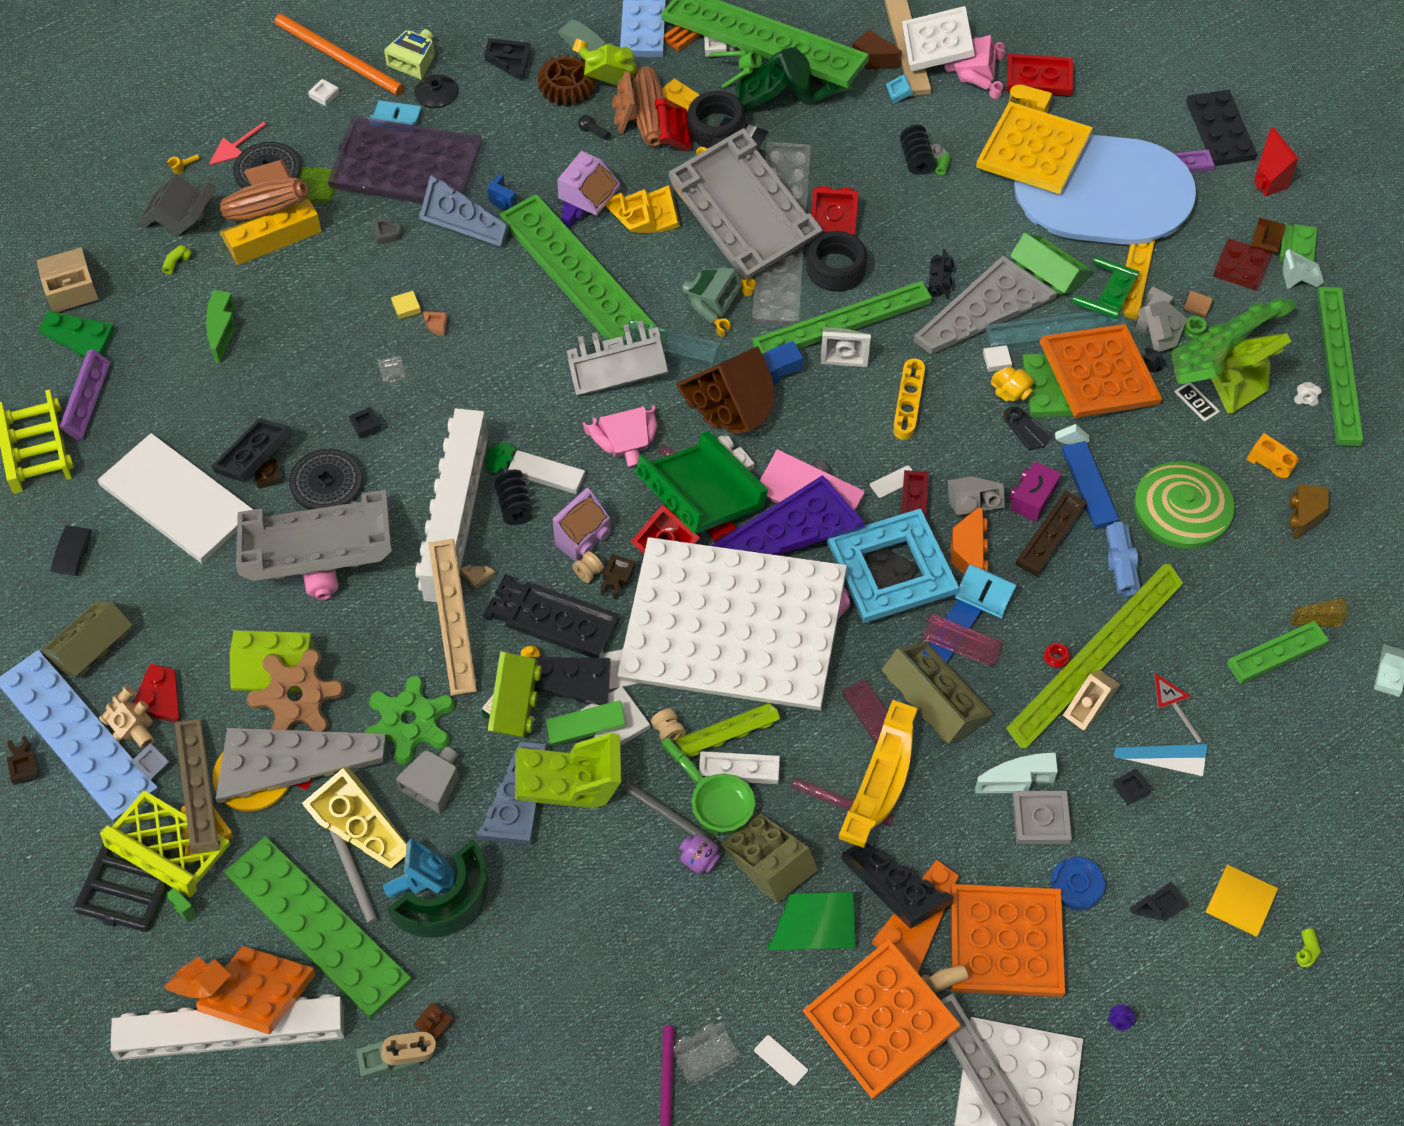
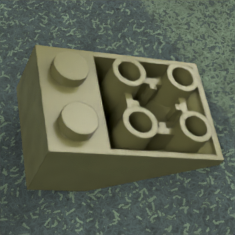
M761 813L720 844L721 848L750 880L776 903L818 870L809 847Z

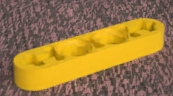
M916 358L905 362L893 427L894 435L901 440H908L915 433L925 372L924 363ZM912 368L917 369L915 378L911 377ZM914 386L917 391L909 393L904 388ZM903 405H911L914 410L905 412L901 407ZM903 420H908L906 430H902Z

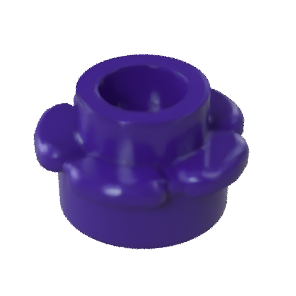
M1127 1005L1114 1006L1111 1008L1110 1015L1108 1016V1022L1117 1030L1122 1031L1128 1030L1135 1024L1136 1020L1133 1009Z

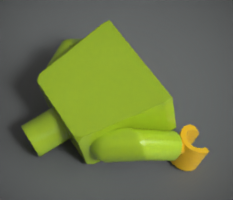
M579 39L575 40L572 50L579 52V55L585 60V76L618 86V82L623 79L625 71H630V78H634L636 75L637 63L634 61V53L629 47L624 46L620 48L611 44H605L596 50L590 51L587 48L588 43Z

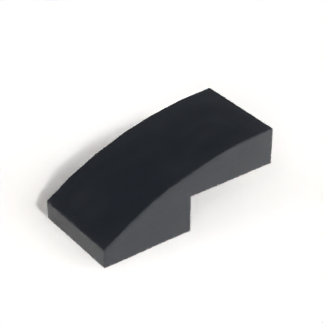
M65 526L55 551L51 572L78 576L83 553L87 554L91 529Z

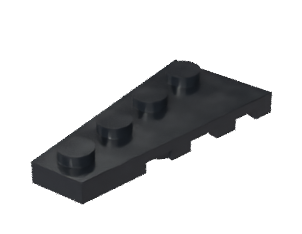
M530 657L538 660V665L542 666L540 681L535 682L534 691L551 693L552 696L559 698L564 696L576 699L577 702L584 704L603 705L609 703L610 658Z
M866 843L864 848L854 845L842 852V861L910 929L953 904L954 896L947 892L943 894L935 889L934 884L926 879L922 881L912 875V870L904 865L901 867L891 862V857Z

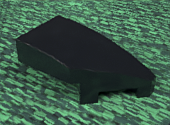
M1170 882L1152 896H1146L1129 909L1135 915L1167 921L1188 907V904Z

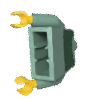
M728 267L703 269L694 281H685L683 284V293L689 296L691 306L707 322L716 325V333L720 337L725 336V330L721 327H725L730 331V322L727 319H719L717 317H723L741 287L742 294L750 297L756 286L753 278L744 280L742 279L743 276L736 273L735 269H729Z

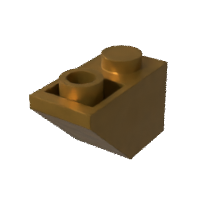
M1298 484L1295 493H1291L1289 508H1293V514L1290 515L1289 528L1293 529V539H1299L1323 521L1329 508L1328 487Z

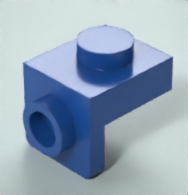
M499 174L488 185L489 201L499 209L508 210L517 205L516 192L505 188L504 175Z

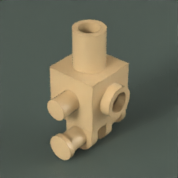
M125 685L122 692L115 694L112 698L114 703L109 702L106 705L107 710L104 714L100 715L99 719L102 723L112 727L115 731L112 736L118 742L122 739L135 740L139 747L144 750L150 743L153 745L155 739L147 730L153 721L145 712L148 708L147 703L144 701H139L138 704L128 702L130 697L135 695V691Z

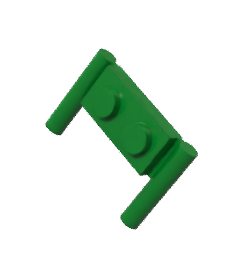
M1096 256L1093 265L1113 271L1100 296L1099 302L1075 295L1073 304L1117 319L1140 271Z

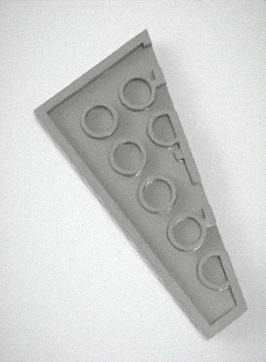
M1002 256L914 335L913 342L930 354L936 353L1056 299L1057 292Z
M227 728L216 802L220 804L227 802L226 799L237 796L243 798L251 796L253 792L265 789L271 791L310 781V778L321 775L325 777L335 775L334 772L340 771L343 768L355 770L383 763L386 734Z

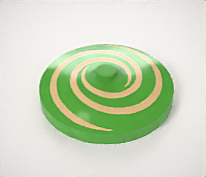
M1176 461L1158 465L1143 476L1135 493L1134 510L1144 530L1159 542L1175 548L1197 549L1216 542L1226 533L1234 515V499L1227 484L1210 469L1191 462Z

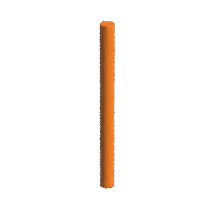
M280 13L275 18L277 26L394 95L400 96L403 93L404 85L284 14Z

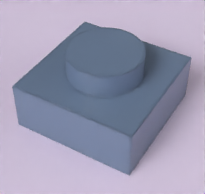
M150 743L131 763L148 779L152 780L169 761Z

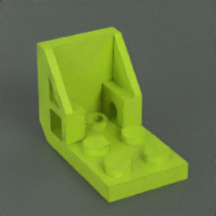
M1288 333L1245 339L1227 353L1222 362L1224 366L1223 372L1218 377L1211 378L1227 413L1237 411L1268 391L1271 364L1268 356H1274L1284 351L1283 347L1291 342Z
M607 733L576 743L570 753L519 747L515 752V800L596 808L606 805L621 783L620 734Z

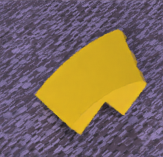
M669 185L651 193H648L645 189L626 197L619 193L612 196L605 205L631 232L656 233L681 227L673 191Z

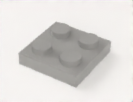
M1013 791L1016 844L1071 843L1067 791Z

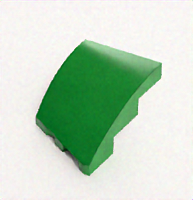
M853 892L789 894L784 906L785 911L777 923V931L773 940L768 944V950L855 948Z

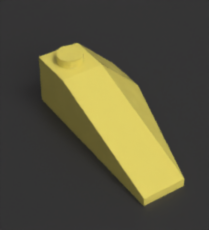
M350 768L341 769L302 803L318 824L341 836L342 839L357 846L387 867L393 868L405 857L406 841Z

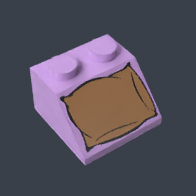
M583 151L577 155L557 179L559 199L596 216L620 188V183L602 160Z
M586 488L553 518L555 546L574 561H579L587 551L592 552L597 543L604 541L611 532L610 517L590 489Z

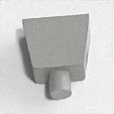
M445 747L439 756L429 751H424L396 778L399 791L441 814L459 778L457 768L452 765L458 754L449 747Z

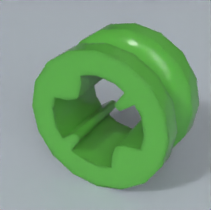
M1199 316L1189 317L1184 326V334L1190 339L1204 334L1207 326L1206 321Z

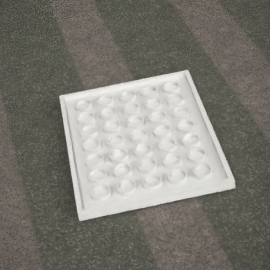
M648 537L617 678L618 680L821 711L847 565Z

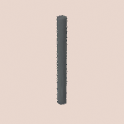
M629 781L623 786V791L692 837L701 833L714 842L715 838Z

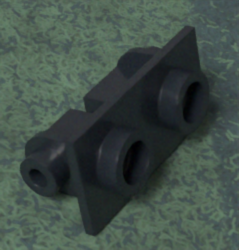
M943 249L942 256L934 255L930 261V275L932 277H929L928 291L932 296L944 293L946 298L949 299L950 289L953 288L951 271H954V260L952 257H949L946 249Z

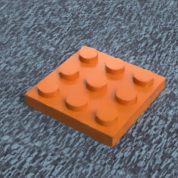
M242 946L225 967L231 976L212 996L200 998L196 1002L197 1011L270 1035L315 977L314 968Z

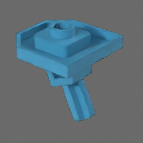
M410 838L406 843L405 874L385 883L383 888L387 897L390 898L410 889L413 893H416L427 887L437 894L448 893L454 886L455 872L443 857Z

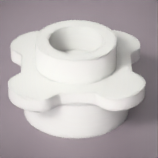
M1305 382L1297 387L1298 394L1294 397V401L1297 404L1304 403L1311 406L1318 404L1317 397L1321 393L1319 386Z

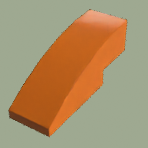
M198 956L182 966L164 987L178 995L190 998H207L212 996L231 974L215 959L206 964Z

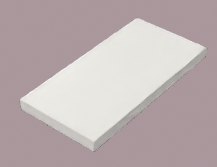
M152 433L98 479L101 487L201 564L237 533L238 512L253 510Z

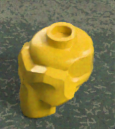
M1010 366L996 372L992 376L991 385L997 388L995 394L1005 401L1015 402L1020 398L1025 401L1033 393L1031 387L1034 380L1023 369L1015 370Z

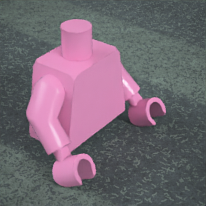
M991 35L981 38L975 37L972 39L975 56L945 63L946 72L957 71L960 81L975 84L985 90L988 88L990 89V96L994 99H999L1002 94L1003 84L1000 81L991 83V81L994 80L996 59L1002 60L1005 57V45L1002 42L994 45Z
M651 405V410L649 411L645 410L644 406H641V408L600 417L598 424L596 418H592V425H586L583 422L585 433L590 435L595 443L606 453H612L614 458L625 456L628 468L637 467L639 452L647 450L648 444L654 440L658 427L654 405Z

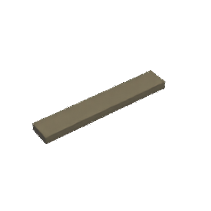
M201 719L174 722L191 854L218 851L219 845Z

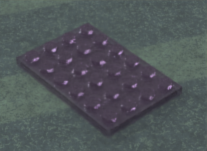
M353 115L330 174L328 184L331 188L423 203L430 175H435L459 192L465 194L482 143L481 136Z

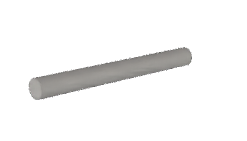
M330 831L368 925L374 924L378 919L346 841L341 836Z

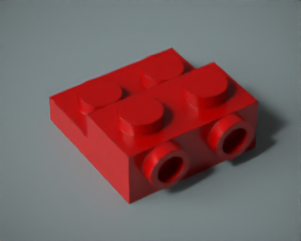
M829 186L813 188L811 215L822 228V234L830 231H844L855 236L858 191L848 187L841 188L840 190L831 189Z

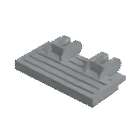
M638 321V330L642 341L634 343L632 328L629 324L624 325L627 345H624L622 336L603 341L604 351L599 333H592V340L596 353L592 354L588 353L587 341L584 336L578 337L582 356L579 357L577 348L567 350L576 396L579 397L668 374L669 370L659 327L648 329L650 339H648L644 321Z

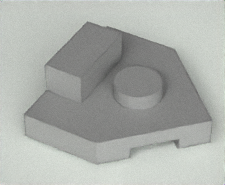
M1167 301L1144 306L1154 350L1160 352L1176 347L1187 318Z

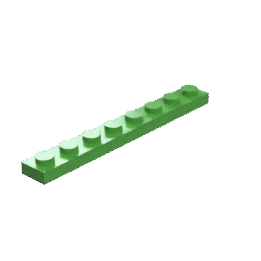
M920 281L753 338L752 345L753 347L759 346L762 354L791 341H794L797 348L800 349L822 341L823 327L855 330L931 304L932 297L923 282Z
M1319 287L1317 290V300L1336 444L1361 446L1363 434L1342 288Z

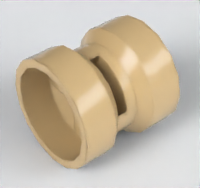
M672 708L658 712L651 719L654 729L660 732L659 738L661 741L664 738H669L674 743L675 739L684 736L686 733L683 725L677 722V715Z

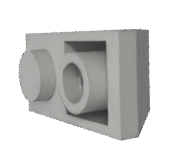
M972 476L948 480L949 503L956 515L972 513L977 508H983V511L1003 508L1004 485Z

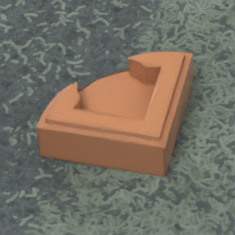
M424 312L427 328L436 335L445 336L448 320L447 313Z

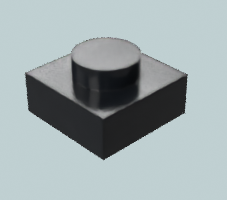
M371 407L349 416L350 423L359 439L382 430Z
M1137 769L1115 779L1113 782V786L1127 806L1149 795L1151 792V788Z

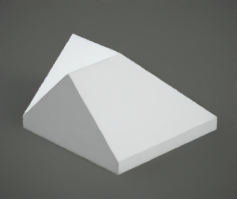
M823 327L820 364L867 367L871 335L850 329Z

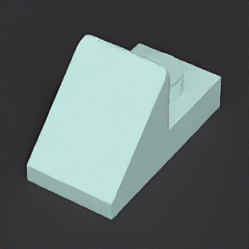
M1290 249L1285 252L1283 276L1287 289H1290L1301 280L1315 287L1324 283L1319 264Z
M1384 644L1374 689L1399 697L1404 685V650Z

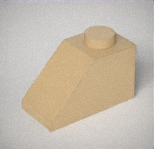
M1101 670L1090 673L1063 716L1083 731L1086 730L1108 705L1120 684Z

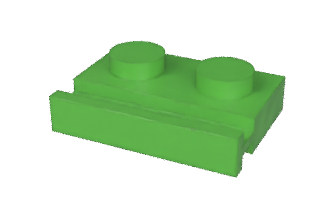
M1284 222L1286 226L1280 243L1279 263L1284 261L1285 252L1288 249L1314 262L1317 227L1299 224L1291 226Z

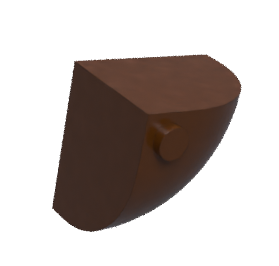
M759 346L676 383L681 395L691 409L696 408L704 416L702 419L715 428H724L729 433H744L758 427L766 420L773 405V381Z

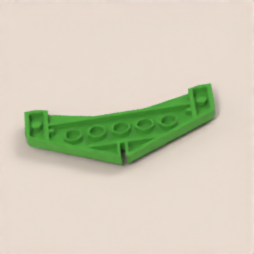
M1278 298L1266 305L1262 303L1253 304L1248 307L1249 310L1223 324L1213 325L1208 328V332L1173 349L1171 355L1178 384L1218 377L1224 370L1222 362L1227 353L1264 321L1281 317L1291 312L1296 307L1293 298L1288 300Z

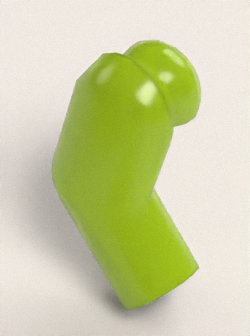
M185 245L177 246L167 254L162 271L165 274H172L178 259L188 260L191 250L185 248Z

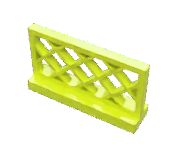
M143 791L112 827L107 825L100 833L106 848L189 898L197 891L196 885L230 846L229 840L217 834L218 844H220L218 851L184 856L183 846L190 845L189 839H181L180 830L188 829L186 815L146 791ZM147 801L154 805L155 812L139 814V808ZM171 815L175 818V825L160 827V817ZM156 818L157 828L141 831L140 821ZM136 822L137 832L125 834L120 831L125 824ZM177 831L178 841L162 844L161 834ZM158 835V845L147 847L142 844V837ZM179 847V858L168 860L164 857L163 850ZM201 861V867L194 875L185 870V863Z

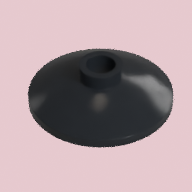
M436 74L421 79L415 86L414 94L416 100L421 105L428 108H442L448 106L456 99L458 87L450 77Z

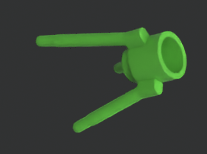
M747 49L741 51L709 53L710 57L741 56L738 68L744 71L722 84L721 87L723 89L745 75L752 73L753 69L759 68L762 64V58L757 51L748 52Z

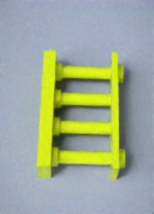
M50 389L45 390L48 403L11 412L10 410H5L3 403L0 402V447L7 482L13 494L23 492L21 482L25 481V478L59 469L63 470L67 480L72 479L70 469L74 468L71 455L66 453L62 430L59 428L58 412H62L59 399L53 398ZM50 412L51 422L14 430L10 427V424H14L16 420ZM54 431V441L19 450L14 447V443H17L19 439ZM58 450L59 460L24 469L18 467V462H21L23 458Z

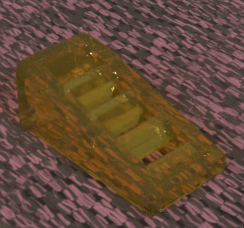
M1345 598L1295 608L1290 619V625L1304 626L1312 621H1316L1319 626L1340 627L1347 615Z

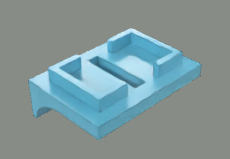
M379 100L374 115H370L371 126L414 132L422 110L421 106ZM400 110L397 119H395L396 111Z
M969 564L959 585V593L955 594V598L1002 618L1016 584ZM987 581H992L983 601L978 600Z

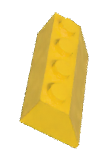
M305 199L284 211L250 219L219 232L236 264L240 265L322 231L316 210L310 200Z

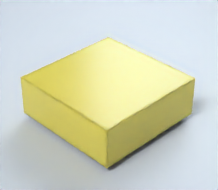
M413 291L391 297L399 319L421 313Z

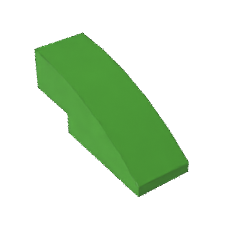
M213 289L207 309L206 328L215 363H220L236 328L232 315L235 305L231 293Z

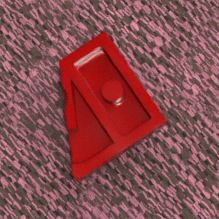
M154 664L149 665L133 701L136 704L139 701L147 703L148 708L145 712L149 717L173 723L181 721L175 670Z

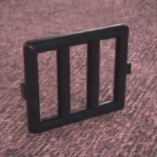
M142 837L143 845L147 847L158 845V842H155L153 837ZM103 843L75 902L74 911L78 914L103 920L104 925L114 928L117 924L142 932L149 931L169 885L129 861L109 856L111 850L106 848ZM179 848L163 850V854L169 856V859L180 857ZM104 866L159 882L153 895L98 879ZM93 890L142 903L148 905L141 920L87 905Z

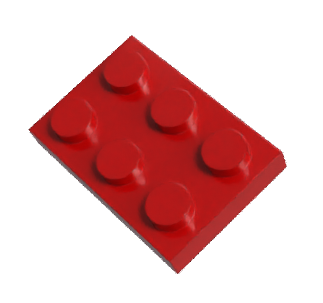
M1008 53L1006 91L1010 92L1011 88L1015 85H1025L1050 92L1052 95L1072 96L1073 58Z

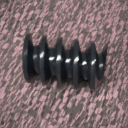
M919 124L911 125L904 129L900 135V142L909 171L915 175H925L936 168V162L926 128Z
M517 469L504 471L494 481L503 520L509 525H520L532 518L530 513L532 504L529 503L530 497L527 495L528 490L525 487L526 483L523 479V472Z

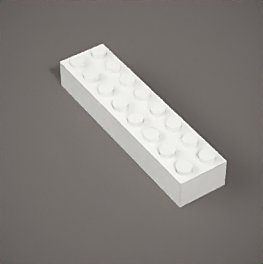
M455 408L453 418H449L448 432L450 434L449 438L444 439L443 451L445 456L440 458L439 472L441 475L440 479L436 478L434 492L436 497L431 499L430 514L432 515L431 520H427L425 525L426 541L421 543L420 555L422 556V561L416 565L415 575L416 578H419L418 590L422 591L424 601L437 602L428 542L454 539L458 568L461 569L488 442L484 411Z

